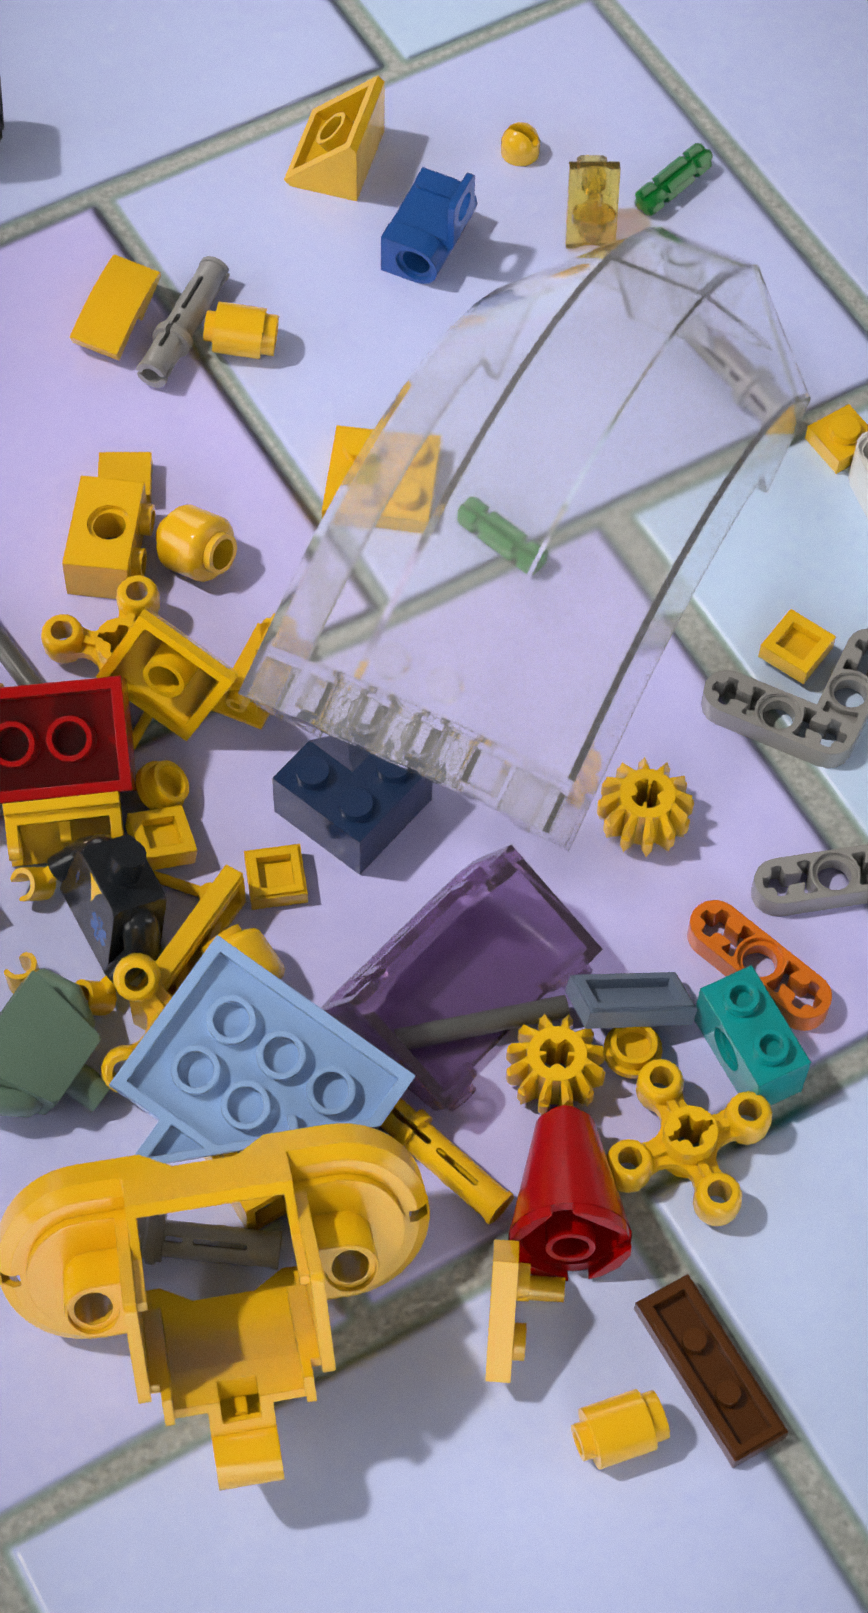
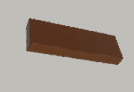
M688 1274L635 1303L634 1311L732 1468L787 1437L788 1430Z

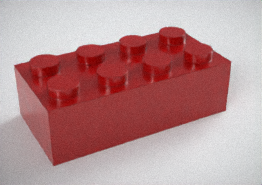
M112 676L0 687V804L116 791H137L126 678Z

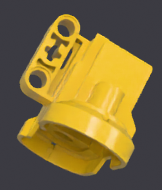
M351 1123L325 1124L263 1134L236 1156L171 1166L139 1154L75 1164L53 1170L32 1181L14 1197L7 1207L0 1222V1286L13 1309L27 1322L45 1332L75 1339H95L127 1334L138 1404L152 1402L151 1394L161 1392L165 1426L176 1425V1418L208 1413L219 1491L285 1480L274 1402L306 1397L307 1402L317 1401L312 1367L321 1365L323 1373L336 1371L327 1300L350 1297L374 1290L399 1275L412 1262L423 1245L429 1227L430 1206L419 1167L409 1151L393 1137L382 1131ZM278 1195L284 1196L297 1266L281 1268L253 1291L193 1301L160 1288L145 1289L137 1218Z

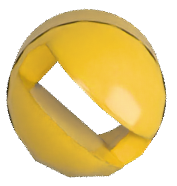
M525 122L511 124L504 131L501 139V155L503 159L514 166H527L538 159L540 138L536 128Z

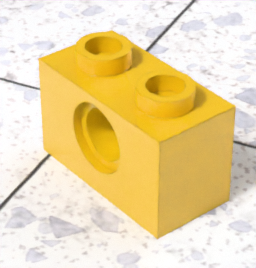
M81 475L62 561L67 594L116 599L117 589L123 580L134 575L145 576L147 551L146 548L141 547L143 537L152 536L155 525V505L147 504L145 482Z

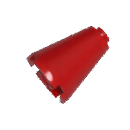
M570 1105L554 1107L541 1115L536 1121L509 1230L508 1240L519 1241V1263H531V1275L563 1277L565 1281H568V1271L588 1269V1279H592L620 1268L631 1255L632 1231L595 1121L588 1113Z

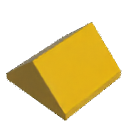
M379 75L312 109L285 175L284 181L292 187L357 202L385 131V81Z
M146 606L98 672L96 678L112 676L126 678L129 701L187 742L234 683L238 673Z

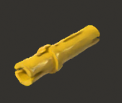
M400 1098L380 1127L401 1143L409 1153L437 1176L443 1184L479 1213L489 1225L493 1224L512 1203L514 1194L503 1188L467 1154L462 1152L431 1124L433 1117L425 1110L416 1111Z

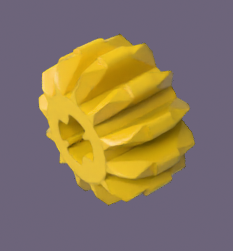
M645 757L638 763L637 770L622 762L620 767L617 768L616 777H606V780L602 783V797L598 800L597 815L599 819L604 820L603 831L606 838L621 836L620 847L623 852L633 844L641 845V850L645 857H647L652 852L654 843L669 851L674 846L675 837H684V834L688 832L690 825L688 817L693 812L694 800L692 795L686 793L687 782L685 781V776L669 778L671 769L668 762L657 770L650 769Z
M546 1014L539 1018L538 1030L523 1024L518 1030L517 1039L519 1043H511L506 1053V1060L511 1064L506 1069V1080L509 1085L520 1086L517 1092V1099L520 1101V1105L537 1099L539 1100L538 1112L540 1115L549 1111L550 1104L573 1106V1100L588 1107L593 1101V1088H600L603 1085L606 1074L603 1068L600 1067L605 1060V1050L601 1045H592L594 1037L592 1029L584 1028L574 1032L572 1030L573 1019L570 1014L562 1020L561 1026H553L552 1021Z

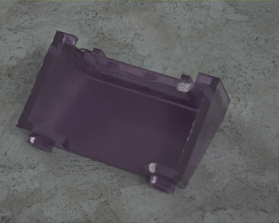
M510 844L474 860L456 874L324 1003L321 1009L416 1075L407 1089L433 1111L447 1108L452 1112L463 1105L477 1089L472 1083L478 1072L474 1066L510 1030L408 1050L393 1033V1029L540 1000L546 993L553 992L561 987L566 990L570 975L591 974L593 969L589 963L603 949Z

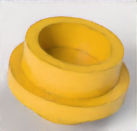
M168 760L151 761L142 766L136 774L135 782L139 798L150 810L178 805L183 806L189 794V781L184 771L177 764Z
M651 1027L612 1028L607 1034L603 1046L605 1062L608 1067L619 1076L629 1079H637L642 1067L651 1060L661 1059L663 1052L661 1039Z

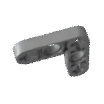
M861 629L853 633L848 639L817 704L739 672L724 670L712 674L706 680L701 700L702 712L708 720L716 725L815 766L827 769L836 768L844 764L850 757L868 719V669L866 675L858 671L861 657L868 650V629ZM840 689H854L861 694L864 702L858 707H846L836 700L834 694ZM726 692H731L735 695V699H731L728 705L718 702L719 697H723ZM751 701L756 702L753 717L746 715ZM769 710H782L789 714L793 723L783 729L772 728L763 720V714ZM802 721L809 723V728H806L804 738L799 737ZM827 733L837 737L830 747L821 744V739H824Z
M868 844L779 857L765 861L757 868L751 887V898L755 906L770 916H788L868 903ZM826 868L838 869L846 875L849 884L843 889L831 890L820 883L818 873ZM802 873H805L807 875L806 889L808 893H805L804 891L805 882L799 883ZM867 875L865 884H860L861 876ZM771 879H778L781 887H788L785 896H778L775 888H768Z

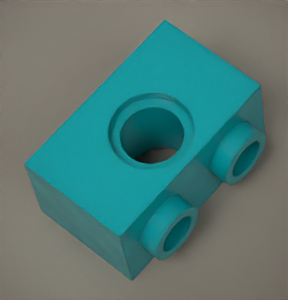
M750 965L700 988L694 1021L736 1092L751 1091L756 1095H762L770 1103V1106L801 1092L811 1061L753 966Z

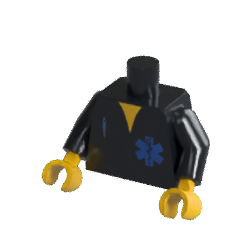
M108 834L82 837L50 856L47 860L48 866L20 867L15 869L10 878L11 882H26L30 880L29 892L19 898V901L23 902L50 899L56 889V880L62 882L60 891L106 975L100 981L81 979L75 982L82 988L93 1016L108 1015L114 1010L117 995L113 984V973L117 963L123 957L132 953H142L150 956L153 960H157L161 950L167 903L166 895L146 859L147 853L144 846L136 841L135 837L128 834L112 838ZM140 968L130 969L126 973L128 983L131 984L144 970Z

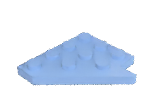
M217 935L115 1075L109 1086L158 1120V1123L135 1155L139 1154L165 1164L240 1152L263 1134L335 1123L359 1124L372 1128L380 1127L416 1075Z

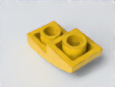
M113 254L91 290L69 336L72 343L120 361L137 319L143 320L162 276L161 272Z

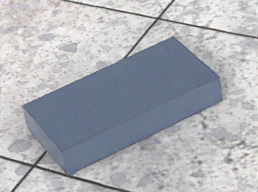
M676 972L570 975L565 990L585 1029L692 1025L697 1012L695 1004Z

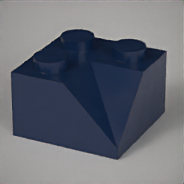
M344 732L309 740L272 778L274 812L361 875L432 800L433 765L390 734Z

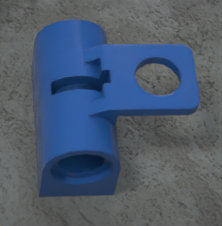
M422 167L414 184L381 236L382 271L420 284L431 283L436 279L476 210L478 203L475 195L474 174L467 172L463 180L459 181L453 177Z

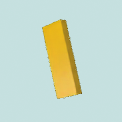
M225 864L156 960L161 972V982L165 990L172 996L203 955L200 949L212 938L226 930L246 903L243 873ZM147 974L143 978L141 983L138 985V987L146 984V982L148 981ZM129 1001L133 1024L146 1031L147 1016L143 1008L136 1002Z

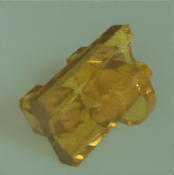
M580 155L577 157V161H569L565 230L566 249H575L585 245L601 246L606 249L616 248L621 172L620 161H607V157L604 155Z

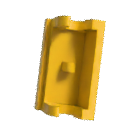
M118 791L2 804L9 861L12 862V867L48 863L47 860L50 856L85 836L108 834L112 838L124 835L121 798Z

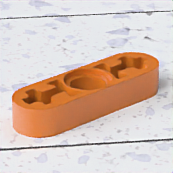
M709 900L699 904L693 910L688 926L687 938L691 948L725 976L744 969L743 959L750 954L760 953L768 956L773 961L775 970L770 975L759 978L789 1027L795 1030L808 1031L817 1028L824 1022L831 1005L832 992L829 984L823 977L732 905L720 900ZM718 922L725 925L723 935L718 932L714 933L711 937L704 934L706 924L711 927L715 926ZM740 938L744 939V940H743L742 942H740V944L737 946L739 939H740ZM731 944L735 947L737 946L733 956L729 955ZM788 974L790 977L787 986L782 983L778 992L773 991L781 983L783 975ZM809 993L815 997L812 1006L806 1004L799 1009L793 1005L795 995L801 998Z

